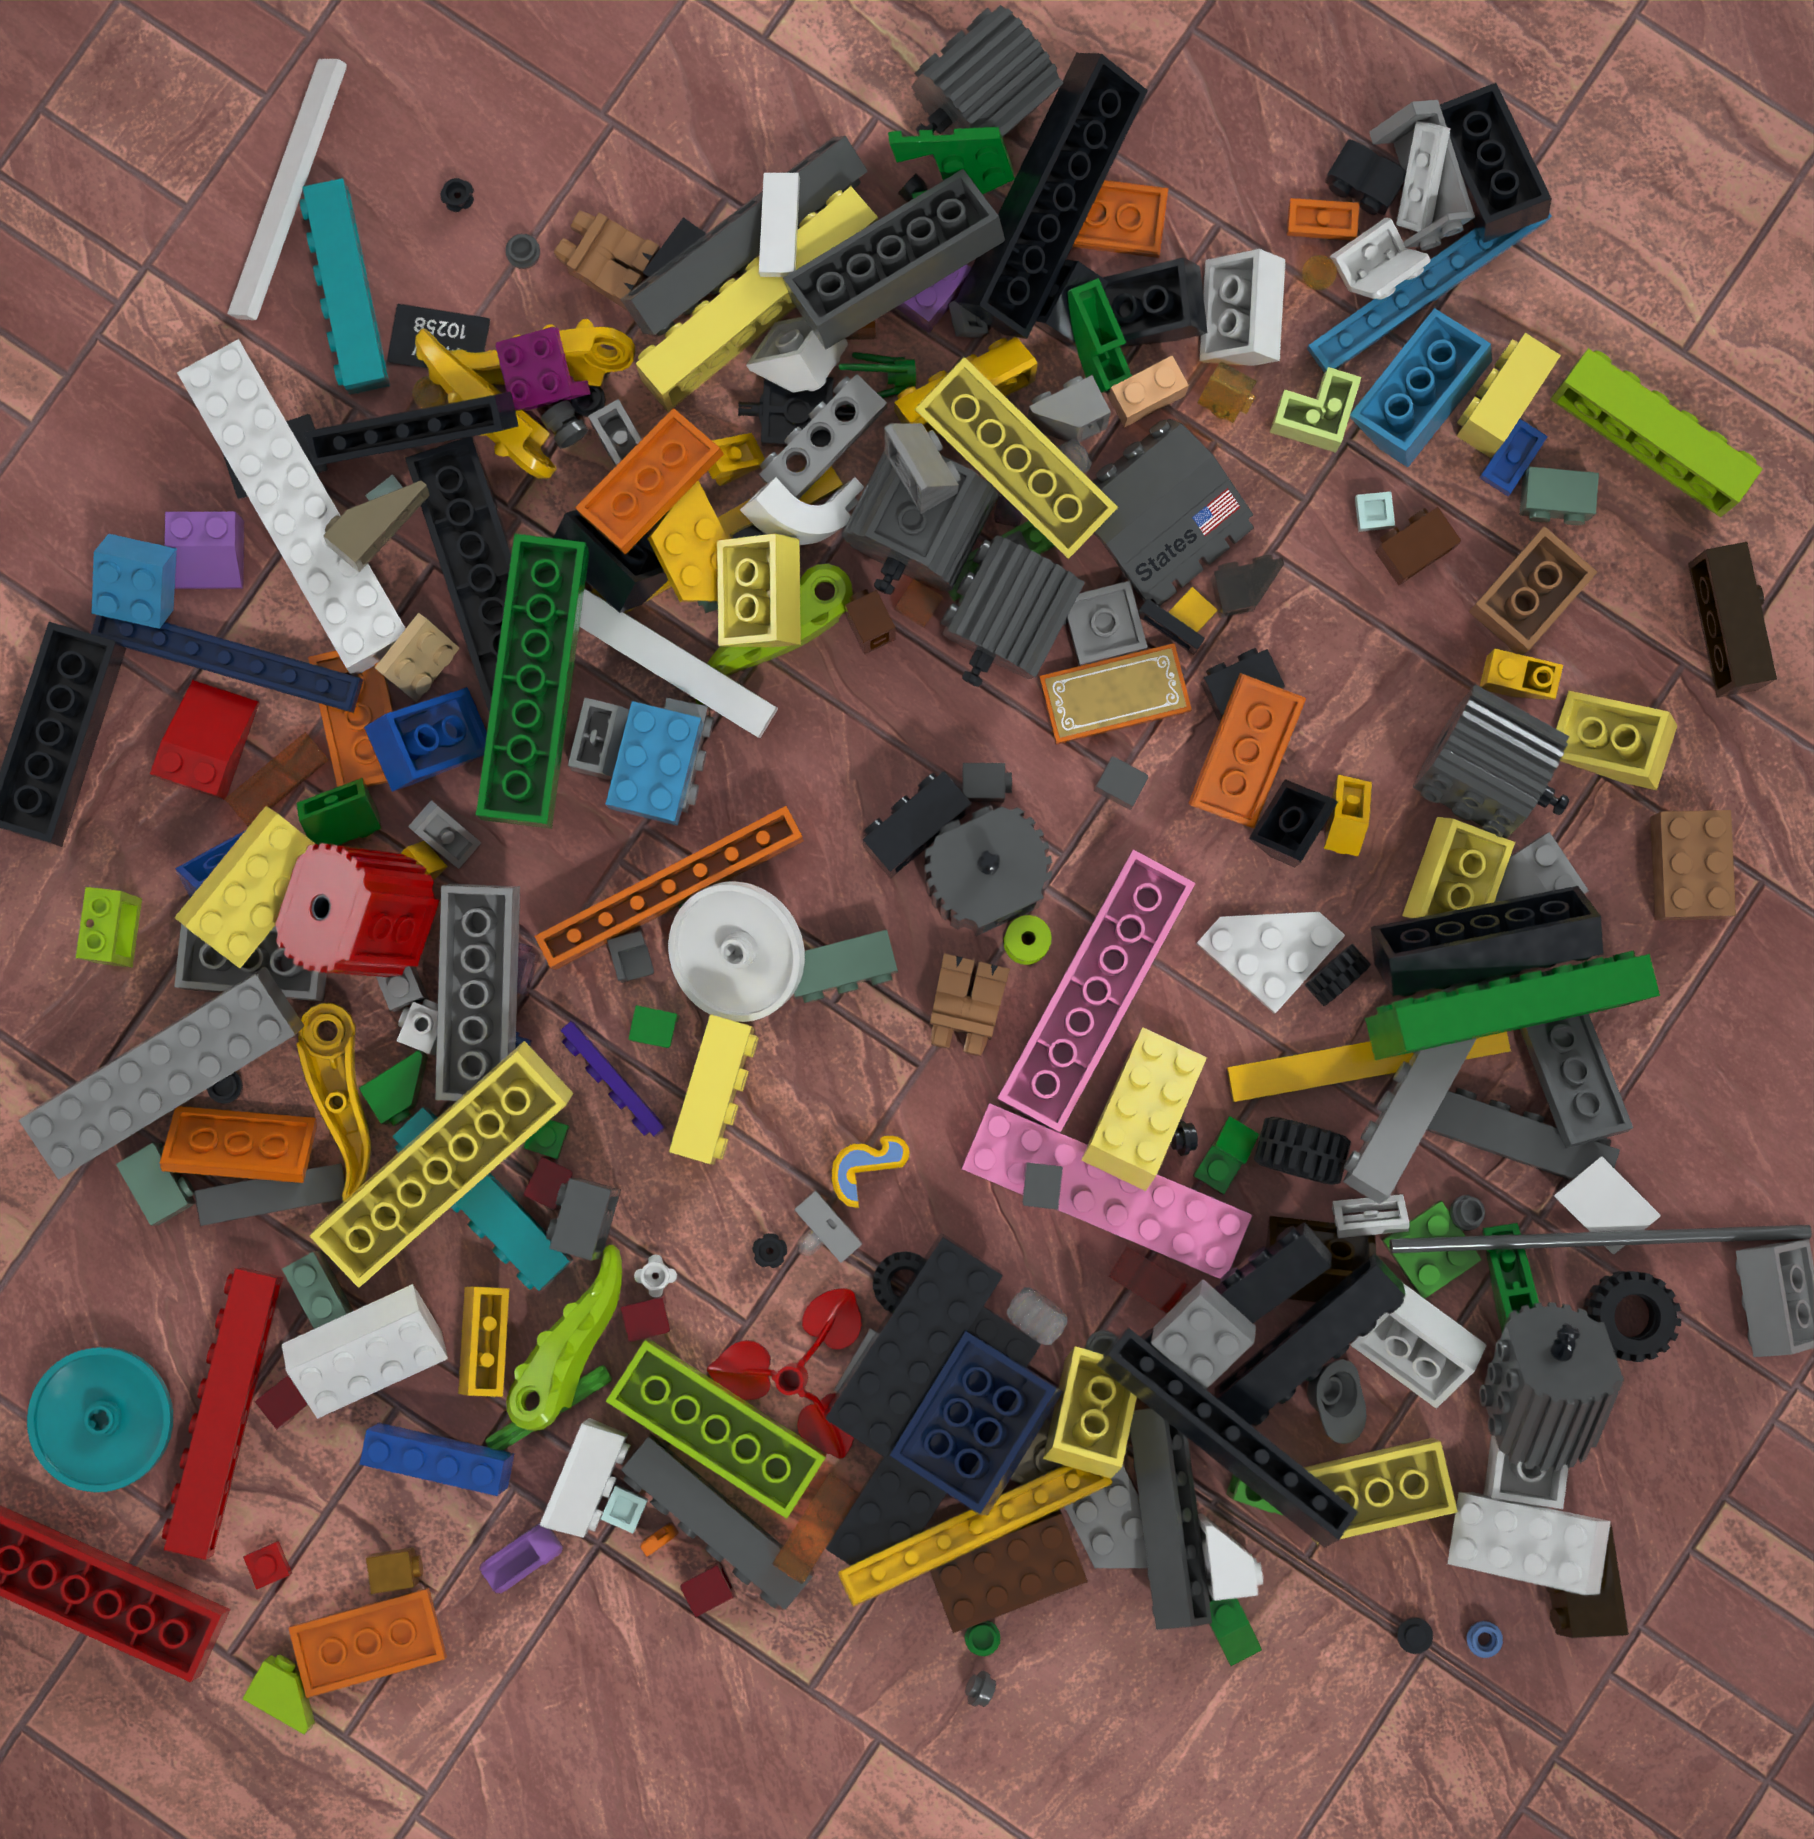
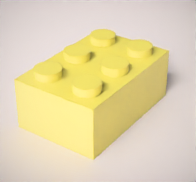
M1527 333L1522 336L1519 342L1512 339L1494 365L1499 371L1493 368L1475 394L1481 399L1474 397L1459 418L1457 423L1462 428L1456 436L1489 458H1492L1505 442L1561 355Z
M1075 1346L1065 1358L1059 1389L1063 1393L1054 1406L1043 1459L1112 1479L1123 1465L1137 1397L1096 1365L1103 1354Z

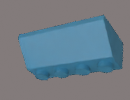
M1434 308L1354 408L1350 418L1381 451L1408 468L1491 364V343Z

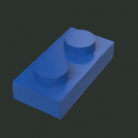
M1519 419L1479 478L1506 496H1509L1548 436Z

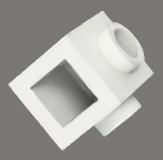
M424 999L422 1005L412 1002L410 1008L405 1007L398 1022V1026L402 1027L397 1041L425 1053L435 1055L437 1052L438 1004Z

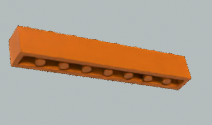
M784 806L534 937L550 968L557 970L607 944V940L620 937L675 909L697 892L711 885L727 882L804 842L803 836L787 806Z

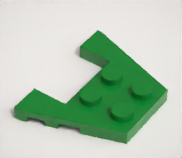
M999 127L959 128L953 130V135H934L932 130H919V136L902 137L901 131L888 132L889 144L897 163L933 154L943 181L964 169L980 192L985 194L1015 180L1013 167ZM926 191L914 193L913 199Z

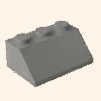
M1809 1239L1737 1250L1736 1271L1741 1279L1743 1291L1742 1306L1747 1315L1749 1327L1747 1336L1748 1342L1752 1347L1753 1357L1792 1355L1813 1349L1814 1265Z

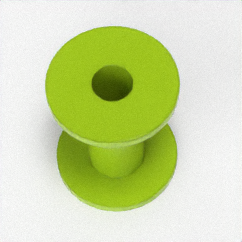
M1020 916L1012 921L1007 928L1004 936V949L1009 958L1018 964H1035L1046 955L1050 948L1052 940L1051 931L1046 922L1037 916ZM1025 935L1030 936L1033 939V944H1024L1021 937Z

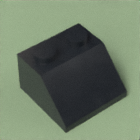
M1285 779L1249 839L1271 858L1295 868L1304 859L1338 802L1333 798Z

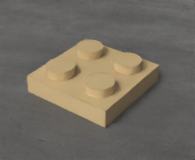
M418 613L376 665L375 669L417 702L429 690L432 682L444 667L452 661L453 656L460 648L428 619Z

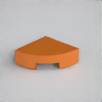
M669 1522L641 1542L640 1548L648 1557L677 1536L679 1532L673 1522L671 1524Z

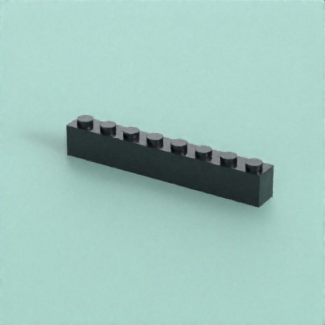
M1129 1327L1114 1340L1096 1364L1324 1548L1339 1541L1357 1515L1358 1511Z

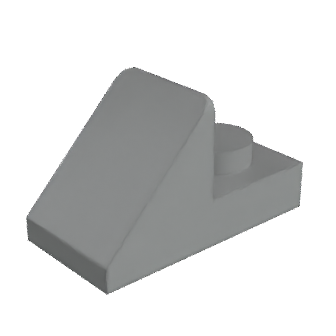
M432 800L408 826L458 869L481 844L476 837Z

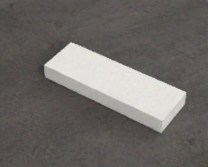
M1416 121L1397 226L1419 232L1432 224L1451 128L1426 121Z
M764 173L759 257L760 277H785L796 270L799 173Z

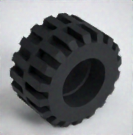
M1268 1117L1264 1119L1254 1160L1259 1165L1320 1183L1335 1185L1341 1183L1344 1172L1343 1168L1347 1161L1351 1141L1344 1135L1316 1126L1280 1117Z
M1618 1271L1613 1272L1612 1276L1601 1278V1283L1598 1286L1593 1285L1590 1289L1592 1296L1590 1299H1585L1584 1306H1588L1587 1315L1589 1318L1596 1322H1604L1616 1358L1626 1361L1644 1362V1359L1653 1360L1658 1357L1657 1353H1665L1671 1348L1668 1345L1669 1341H1676L1679 1335L1674 1331L1676 1326L1681 1327L1682 1319L1677 1318L1676 1313L1681 1311L1680 1304L1675 1303L1673 1300L1676 1297L1672 1289L1665 1287L1666 1283L1664 1281L1654 1278L1653 1275L1648 1273ZM1628 1295L1640 1296L1645 1301L1649 1310V1320L1646 1328L1635 1337L1624 1336L1615 1324L1616 1307Z

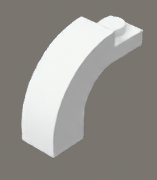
M776 477L763 486L740 511L765 534L776 533L797 538L800 545L813 544L828 538L847 525L851 517L848 512L857 505L858 500L855 497L862 491L864 486L854 477L840 487L823 505H809L795 498Z

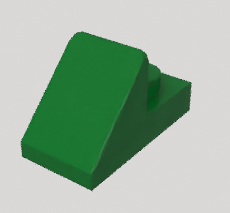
M1228 1116L1193 1177L1219 1193L1225 1194L1242 1164L1247 1162L1260 1134Z

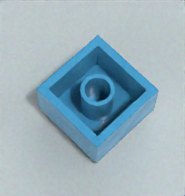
M108 534L94 551L92 614L160 629L174 610L177 549Z

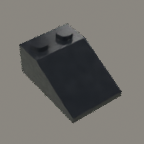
M1182 257L1103 277L1108 281L1104 292L1126 341L1120 347L1172 342L1208 334L1200 266Z

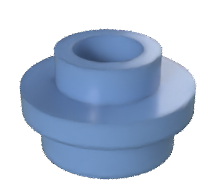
M1479 1621L1469 1628L1466 1642L1471 1652L1476 1656L1489 1658L1500 1651L1503 1644V1636L1495 1624L1489 1621ZM1484 1632L1488 1633L1490 1636L1489 1642L1486 1645H1480L1478 1642L1479 1635Z

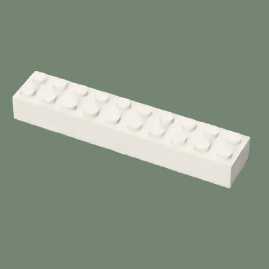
M238 339L180 370L177 374L344 665L352 676H357V674L368 670L380 662L406 628L369 564L358 572L327 546L323 537L326 533L325 527L336 515L340 516Z

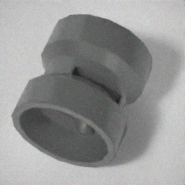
M569 400L554 405L541 417L545 427L552 430L555 434L554 440L560 449L575 444L589 431L584 422L578 420L574 415L575 409Z

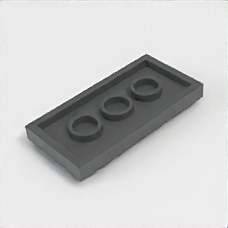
M1589 1014L1520 1029L1565 1149L1626 1133L1633 1129Z

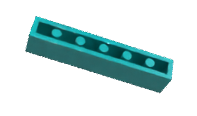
M343 178L303 186L305 199L299 200L304 220L310 221L312 232H307L306 236L311 253H316L318 265H314L313 270L317 285H323L325 298L320 299L324 318H330L332 331L327 332V338L331 352H337L339 364L334 365L337 383L339 386L343 385L350 395L389 387L390 382L350 190Z
M422 1107L392 1136L398 1143L394 1147L398 1153L438 1118L429 1108ZM491 1173L487 1174L451 1206L456 1213L462 1210L471 1219L467 1224L477 1236L482 1239L486 1235L495 1244L492 1251L503 1263L507 1264L511 1261L519 1270L516 1276L529 1290L533 1287L538 1291L543 1290L573 1261L568 1254L549 1249L551 1241L546 1239L547 1232Z

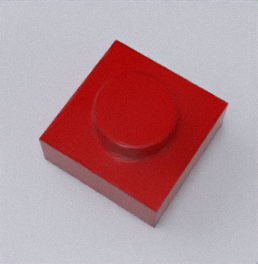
M279 1541L243 1556L256 1590L292 1574Z

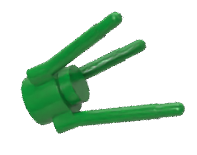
M854 352L852 353L854 359L882 364L840 363L838 366L840 370L887 372V384H894V387L876 392L882 398L898 395L906 390L907 387H916L915 359Z

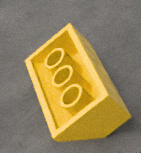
M1017 337L1009 341L1006 338L997 340L988 347V352L979 357L976 354L966 357L1005 397L1035 382L1038 363ZM945 370L932 375L927 380L928 384L916 389L913 386L897 395L898 400L894 401V411L901 424L922 423L927 432L933 430L935 434L938 433L915 408L948 374Z

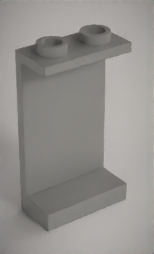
M1438 100L1414 101L1369 131L1373 145L1394 143L1400 165L1407 171L1416 121H1426L1447 127ZM1450 136L1432 224L1405 240V248L1419 246L1421 250L1435 248L1441 244V238L1461 232L1463 230L1462 225L1475 218Z

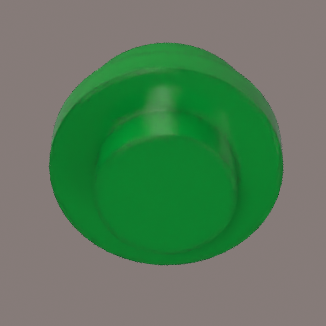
M989 1620L969 1627L965 1632L966 1646L975 1655H991L1000 1645L999 1629Z

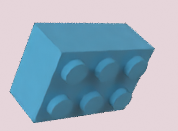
M632 701L606 800L607 807L611 810L678 826L704 725L702 719Z

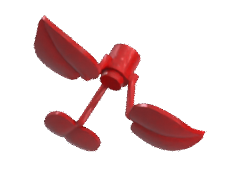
M848 1288L827 1291L816 1297L807 1306L803 1315V1329L809 1335L818 1338L798 1363H789L778 1372L769 1369L771 1356L767 1349L758 1342L743 1340L728 1347L707 1367L709 1375L715 1382L744 1400H756L765 1396L771 1386L769 1376H772V1380L775 1381L777 1389L782 1394L794 1395L798 1393L799 1397L811 1400L814 1404L805 1406L798 1416V1432L803 1439L838 1459H843L848 1454L854 1437L825 1419L824 1412L836 1393H829L820 1401L816 1395L806 1391L804 1387L807 1385L809 1377L804 1366L823 1341L832 1349H843L853 1344L859 1337L862 1328V1317L855 1293Z

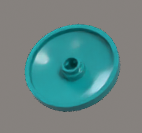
M95 1347L80 1350L56 1362L37 1383L28 1407V1437L40 1464L61 1483L86 1492L117 1490L144 1477L163 1456L173 1430L172 1400L161 1376L141 1357L126 1350L113 1347Z

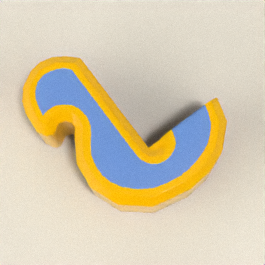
M883 1136L880 1138V1143L883 1146L879 1151L866 1144H851L840 1150L833 1161L831 1178L837 1197L848 1207L859 1208L855 1173L903 1167L910 1153L909 1147L903 1139L897 1136Z

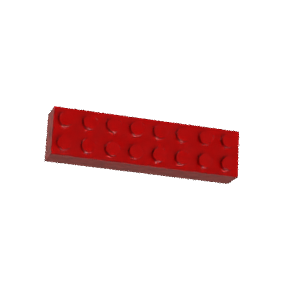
M0 1505L1 1597L190 1683L201 1676L231 1609Z

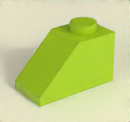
M271 1655L263 1661L242 1699L305 1735L313 1727L315 1720L309 1698L305 1696L300 1672L295 1669L296 1664L287 1657L277 1655L275 1658Z

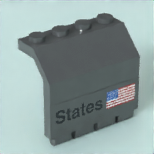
M1169 418L1153 425L1147 437L1140 442L1137 441L1129 445L1123 451V456L1114 464L1110 463L1102 467L1096 474L1097 478L1092 481L1118 507L1094 532V535L1103 543L1141 599L1146 601L1148 598L1159 607L1177 592L1172 584L1174 580L1183 588L1203 571V567L1198 560L1202 559L1209 566L1230 549L1225 540L1226 537L1236 544L1254 529L1249 521V518L1254 514L1214 455L1182 423Z

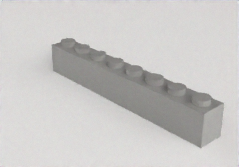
M1502 974L1487 977L1481 982L1468 981L1453 984L1442 991L1450 992L1473 984H1478L1479 986L1493 980L1510 978L1512 975ZM1476 1039L1413 1052L1414 1054L1409 1063L1404 1061L1393 1078V1080L1398 1082L1392 1093L1387 1091L1377 1106V1109L1381 1111L1376 1122L1371 1120L1360 1137L1361 1140L1365 1141L1359 1152L1354 1150L1344 1165L1343 1169L1348 1172L1342 1181L1343 1183L1378 1204H1381L1390 1197Z

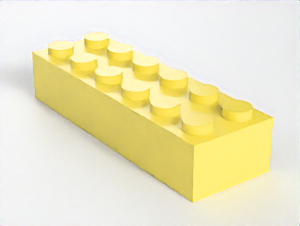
M965 357L954 366L915 408L941 436L1068 559L1118 508Z

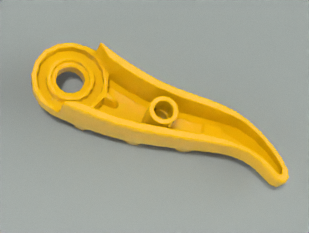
M582 319L575 329L559 331L569 375L573 376L574 382L588 381V385L601 386L605 373L623 371L629 368L634 361L636 353L635 344L630 337L618 329L605 326L594 327L589 319ZM548 324L543 329L555 326L552 324ZM600 345H610L616 349L610 350L603 348ZM460 349L450 351L490 384L505 385L497 350L479 353L466 352Z
M422 328L416 335V356L419 360L424 361L429 368L430 380L435 384L441 385L446 391L448 403L502 393L447 350L428 330ZM516 411L518 427L480 435H486L495 443L494 452L496 455L502 457L509 456L523 470L538 479H549L557 470L554 463L541 450L542 445L550 436V432L525 411Z
M321 1003L311 1007L302 1016L301 1021L304 1027L298 1032L296 1046L309 1091L345 1162L346 1180L342 1192V1199L345 1201L364 1184L370 1163L371 1140L356 1082L355 1022L352 1015L344 1007L335 1003ZM323 1021H331L337 1027V1035L331 1041L323 1040L319 1036L318 1027Z

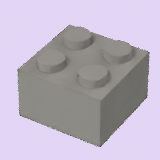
M1202 1279L1154 1326L1151 1344L1172 1363L1207 1389L1254 1344L1256 1326Z

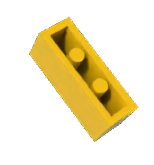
M464 1288L458 1394L503 1397L509 1288Z

